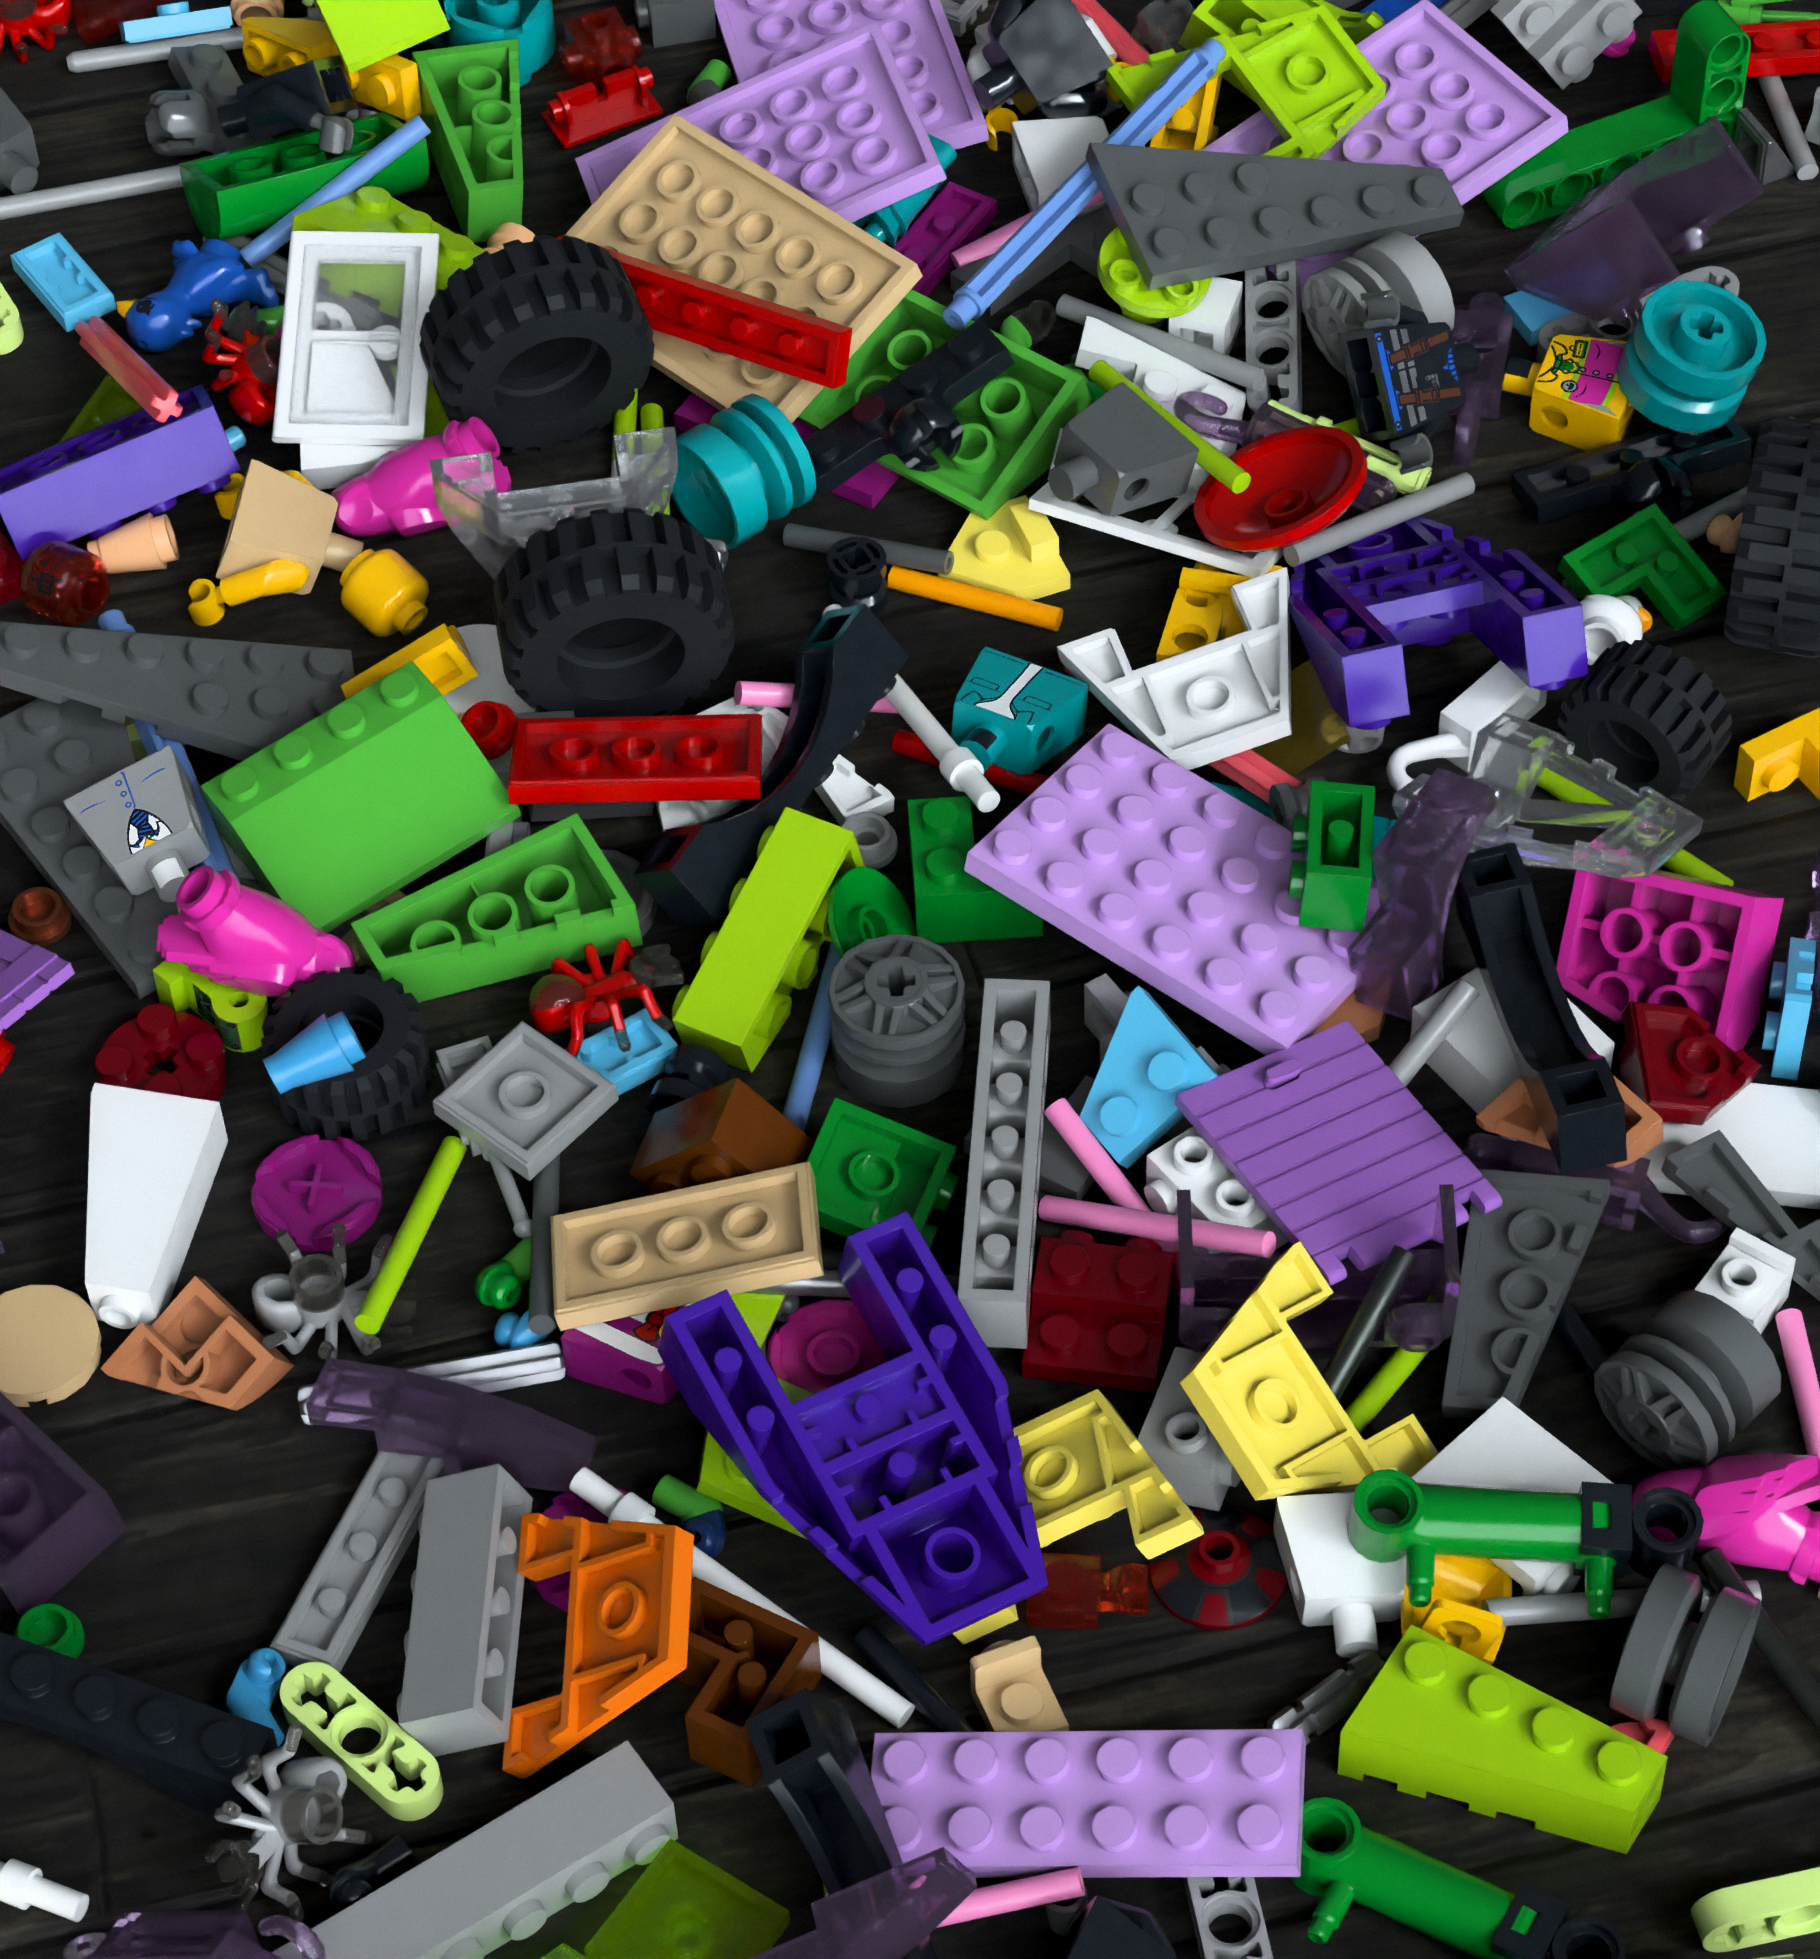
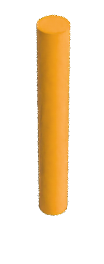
M893 565L888 574V588L1056 632L1062 622L1063 609L900 566Z

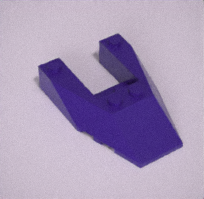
M1421 516L1293 567L1294 574L1291 575L1290 581L1292 596L1288 600L1292 619L1331 707L1350 728L1355 727L1362 730L1382 728L1387 726L1392 718L1410 715L1402 646L1417 643L1421 646H1438L1451 641L1452 635L1471 631L1529 688L1555 690L1566 686L1569 683V679L1589 675L1582 604L1521 550L1515 548L1503 550V555L1492 552L1489 539L1477 535L1464 537L1465 542L1454 539L1453 527Z
M906 1211L848 1236L837 1271L888 1362L791 1404L727 1289L666 1315L657 1351L689 1409L761 1497L917 1642L925 1647L1046 1590L1048 1581L1032 1503H1028L1021 1471L1023 1459L1018 1435L1014 1436L1007 1403L1009 1391L1006 1379L909 1213Z

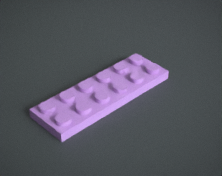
M1302 1729L875 1733L871 1778L908 1878H1027L1078 1866L1083 1878L1301 1876L1306 1739Z

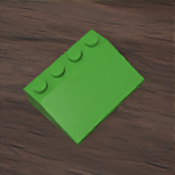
M911 289L848 361L846 384L834 389L824 387L798 416L801 423L819 431L855 406L860 400L874 393L904 372L909 366L917 363L975 321L970 320L961 330L954 329L944 320L943 311L947 308L946 306ZM993 330L991 331L1007 347L1015 364L957 403L952 409L964 430L961 447L956 456L949 461L936 448L930 454L939 463L941 468L928 472L909 469L897 455L893 454L884 455L875 461L985 520L992 517L1008 500L1016 497L1051 467L1060 428L1064 429L1072 418L1094 403L1083 376Z
M413 661L398 668L200 786L220 835L267 893L294 907L314 927L325 933L330 932L522 815L517 804H509L508 790L446 699Z

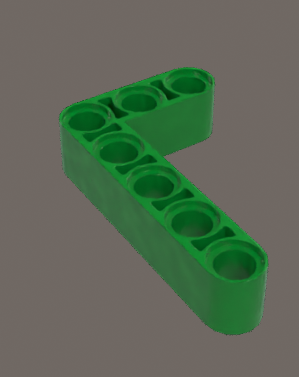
M1702 0L1694 4L1684 13L1678 25L1669 95L1568 130V133L1482 191L1480 196L1507 228L1517 229L1723 154L1734 143L1739 109H1742L1751 48L1749 36L1716 0Z

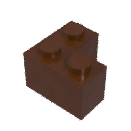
M737 1077L655 1112L629 1174L648 1188L651 1194L654 1195L807 1162L815 1141Z
M693 1577L691 1583L687 1668L673 1677V1679L700 1691L685 1714L690 1759L753 1788L763 1771L745 1721L804 1688L811 1691L814 1690L822 1677L818 1633L697 1577Z

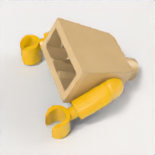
M251 459L245 477L239 473L230 474L232 480L223 486L224 492L219 491L215 495L220 515L224 519L231 520L215 578L221 579L220 586L216 587L208 579H197L192 582L188 591L192 603L188 606V611L194 623L199 626H210L220 621L225 613V602L230 607L265 596L287 593L305 595L311 593L321 566L343 573L348 564L358 554L362 553L364 542L331 532L338 507L336 499L318 490L299 471H279L254 459Z

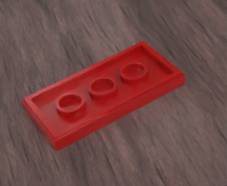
M720 714L515 720L508 779L509 804L761 799L762 715Z

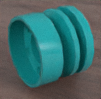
M753 393L731 403L729 408L713 414L709 425L706 423L696 425L664 445L660 455L664 479L680 513L690 526L701 533L703 537L718 538L726 541L728 550L734 549L764 530L768 519L771 521L781 519L788 515L791 509L801 507L812 500L816 491L815 470L809 452L799 433L780 409L768 399Z

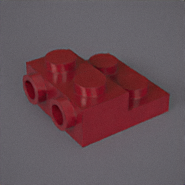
M1080 1230L1063 1231L1057 1236V1239L1041 1237L1032 1287V1309L1029 1320L1027 1349H1024L1022 1358V1377L1156 1394L1174 1285V1253L1164 1252L1158 1243L1146 1238L1129 1239L1124 1243L1123 1247L1097 1244L1090 1234Z

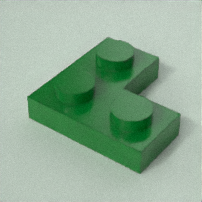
M1656 503L1564 555L1557 567L1558 571L1582 600H1584L1585 596L1593 594L1610 595L1613 597L1626 595L1640 587L1676 632L1721 606L1728 595L1726 589Z

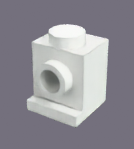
M1216 276L1212 277L1206 297L1195 309L1184 315L1169 318V333L1229 356L1242 322L1243 282Z
M1736 1227L1730 1235L1729 1244L1695 1290L1715 1296L1736 1309L1761 1335L1789 1297L1796 1258Z

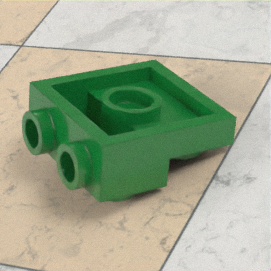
M835 1097L807 1159V1162L810 1161L815 1176L819 1227L847 1238L907 1211L930 1249L938 1227L927 1223L933 1208L946 1212L960 1177L948 1171L957 1147Z

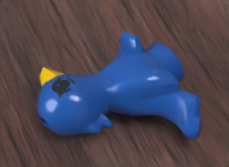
M208 239L203 242L198 250L190 240H175L171 252L178 259L173 261V267L176 270L168 286L159 292L151 293L140 299L116 302L117 311L125 319V328L133 344L143 351L163 352L177 347L183 339L194 335V329L202 327V323L192 317L213 316L215 311L223 313L243 303H252L264 308L279 305V296L269 278L267 270L264 268L244 270L242 255L227 242L218 239Z

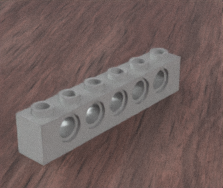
M985 978L958 1299L986 1347L1027 1349L1051 1031L1050 981Z

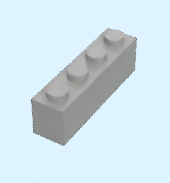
M499 1463L427 1480L424 1506L418 1517L420 1541L417 1567L411 1577L413 1601L410 1627L404 1637L406 1661L402 1692H400L397 1698V1715L399 1718L398 1724L434 1757L507 1742L509 1740L525 1576L517 1573L521 1515L531 1513L533 1498Z

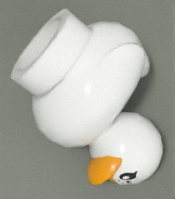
M1593 594L1585 596L1584 600L1580 601L1583 609L1588 664L1591 666L1607 647L1612 648L1615 643L1621 641L1632 644L1634 640H1641L1643 633L1647 632L1653 624L1650 612L1643 607L1636 597L1630 595L1613 597L1610 595Z

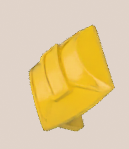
M1435 1555V1585L1432 1588V1599L1428 1606L1415 1607L1409 1602V1588L1405 1581L1404 1599L1401 1601L1402 1637L1412 1624L1492 1665L1507 1626H1502L1503 1618L1500 1615L1482 1610L1483 1599L1512 1597V1578L1487 1558Z

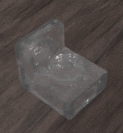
M1156 0L1137 14L1136 19L1138 23L1131 35L1141 45L1148 43L1154 54L1172 48L1175 53L1186 51L1187 49L1178 42L1195 8L1189 0H1172L1168 3H1165L1163 0Z

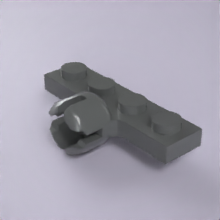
M197 44L195 46L171 47L168 66L181 90H159L148 99L149 104L160 107L152 108L149 114L145 116L147 139L155 153L169 157L199 155L204 151H208L215 155L273 140L272 137L255 141L250 132L228 138L222 130L217 108L238 100L236 87L243 85L222 45Z

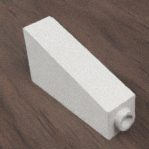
M94 1083L90 1101L85 1285L96 1320L104 1321L120 1329L137 1327L140 1322L152 1326L167 1308L228 1143L219 1102Z

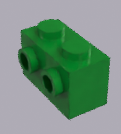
M1311 780L1306 815L1294 814L1291 835V852L1302 853V861H1291L1288 898L1300 900L1298 926L1363 932L1372 880L1375 786Z

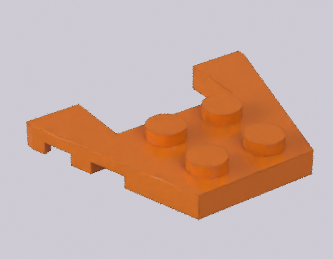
M540 1513L521 1515L517 1573L538 1582L571 1571L565 1660L561 1694L512 1708L509 1740L504 1742L503 1771L520 1779L530 1777L687 1668L694 1547L693 1534L676 1525L612 1520L611 1524L590 1522L583 1517L574 1516L552 1519Z

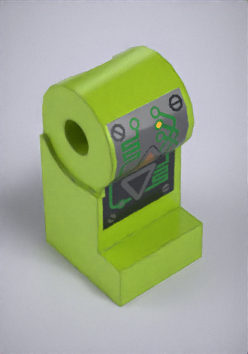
M164 960L153 969L160 1004L170 1006L174 1012H184L190 1007L217 1029L224 1047L231 1051L244 1053L254 1051L262 1046L261 1038H264L262 1026L265 1016H269L267 996L256 995L211 982L209 978L191 972L189 966L181 962Z

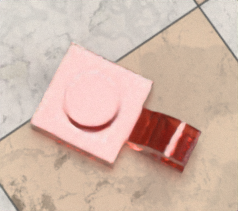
M1042 1553L1048 1586L1046 1590L1027 1598L1026 1615L1028 1627L1098 1630L1099 1611L1118 1612L1126 1615L1148 1614L1150 1592L1149 1585H1147L1148 1566L1127 1563L1117 1565L1111 1570L1102 1573L1101 1555Z

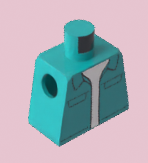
M985 646L956 696L951 738L959 747L968 748L981 762L984 771L991 765H995L1019 775L1031 774L1080 738L1084 733L1089 683Z

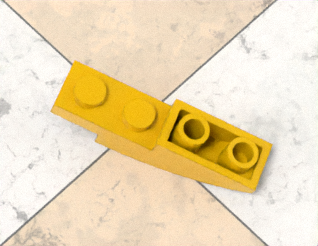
M247 17L241 20L244 40L243 55L247 62V69L266 77L312 60L340 55L324 22L282 17ZM396 53L350 74L342 59L356 101L405 121L410 120L417 114H423L416 62L403 58Z

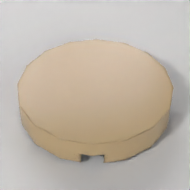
M30 1284L0 1295V1402L12 1407H30L28 1402H38L46 1399L48 1405L66 1399L86 1385L99 1366L102 1352L100 1346L102 1337L94 1310L79 1294L57 1285Z

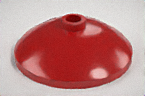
M1306 426L1268 435L1248 444L1228 457L1250 474L1251 481L1247 489L1242 493L1235 494L1209 474L1197 492L1193 507L1194 517L1204 537L1213 544L1240 552H1265L1298 544L1330 526L1352 505L1366 479L1368 467L1365 454L1354 436L1333 427Z

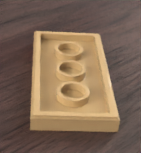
M810 1161L550 1217L554 1317L560 1331L696 1303L726 1289L730 1295L824 1276L816 1183Z

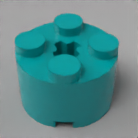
M443 0L444 15L451 28L447 31L449 47L519 38L520 86L527 84L532 78V73L548 63L555 52L556 31L552 0Z

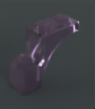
M1437 768L1373 850L1372 858L1380 907L1347 949L1350 970L1357 975L1354 989L1356 1002L1411 1022L1413 1007L1429 998L1444 979L1443 943L1449 907L1459 873L1482 825L1496 806L1493 786Z

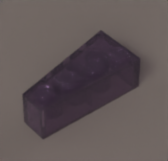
M0 1392V1586L19 1617L22 1618L28 1610L37 1605L45 1604L127 1530V1527L108 1493Z

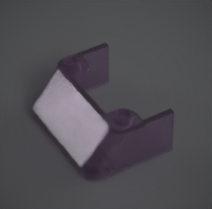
M1715 115L1589 191L1503 270L1515 288L1597 322L1609 317L1614 325L1632 315L1642 306L1639 299L1680 275L1669 258L1670 254L1677 251L1680 257L1684 258L1698 250L1710 240L1705 231L1717 220L1761 196L1765 190Z
M1453 1184L1439 1185L1431 1249L1407 1250L1418 1259L1388 1313L1385 1315L1369 1347H1401L1409 1352H1427L1436 1349L1442 1341L1452 1335L1461 1283ZM1190 1190L1176 1191L1173 1267L1174 1295L1180 1341L1186 1346L1193 1348L1195 1352H1204L1284 1252H1274L1270 1258L1240 1253L1193 1254ZM1348 1257L1341 1260V1263L1346 1268L1347 1278L1330 1286L1334 1293L1321 1304L1287 1321L1304 1349L1337 1348L1385 1261L1364 1271H1359Z

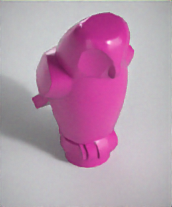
M471 417L465 422L453 420L447 424L442 433L385 453L370 471L354 477L332 491L331 496L338 503L334 521L349 536L374 537L398 531L404 537H411L464 520L465 516L478 511L481 504L505 501V497H508V491H511V478L508 467L503 466L501 460L496 459L500 455V447L495 435L481 419Z
M203 865L193 870L183 880L176 894V905L181 909L180 915H169L168 918H164L163 924H158L156 951L161 953V958H165L166 961L181 962L189 966L191 972L207 977L211 982L267 997L280 996L290 992L289 987L299 980L305 984L313 981L314 973L326 970L328 975L340 974V968L355 966L356 959L349 944L344 943L337 936L327 934L314 927L301 912L288 903L267 893L239 884L235 874L226 868L222 871H216L208 865Z
M1764 1453L1720 1457L1712 1460L1707 1466L1685 1467L1660 1472L1641 1480L1634 1488L1632 1511L1640 1497L1654 1488L1670 1487L1678 1489L1695 1500L1701 1509L1704 1521L1702 1533L1695 1549L1696 1552L1704 1555L1715 1548H1720L1730 1563L1786 1571L1795 1583L1801 1585L1805 1584L1807 1578L1820 1583V1511H1811L1805 1505L1820 1499V1459L1818 1455ZM1653 1526L1647 1528L1650 1534L1660 1541L1674 1542L1678 1540L1675 1534L1665 1527Z

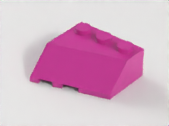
M1579 857L1556 964L1563 989L1612 1021L1621 1022L1622 1024H1624L1622 1014L1629 1001L1692 1008L1712 1024L1708 1031L1737 1053L1740 1049H1744L1758 1024L1784 898L1609 858Z

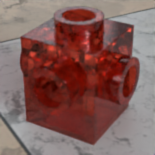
M615 6L592 11L564 21L566 44L559 47L560 57L568 77L574 78L577 86L592 82L597 89V93L603 91V77L628 69L631 65H636V58L642 56V46L634 25H625Z

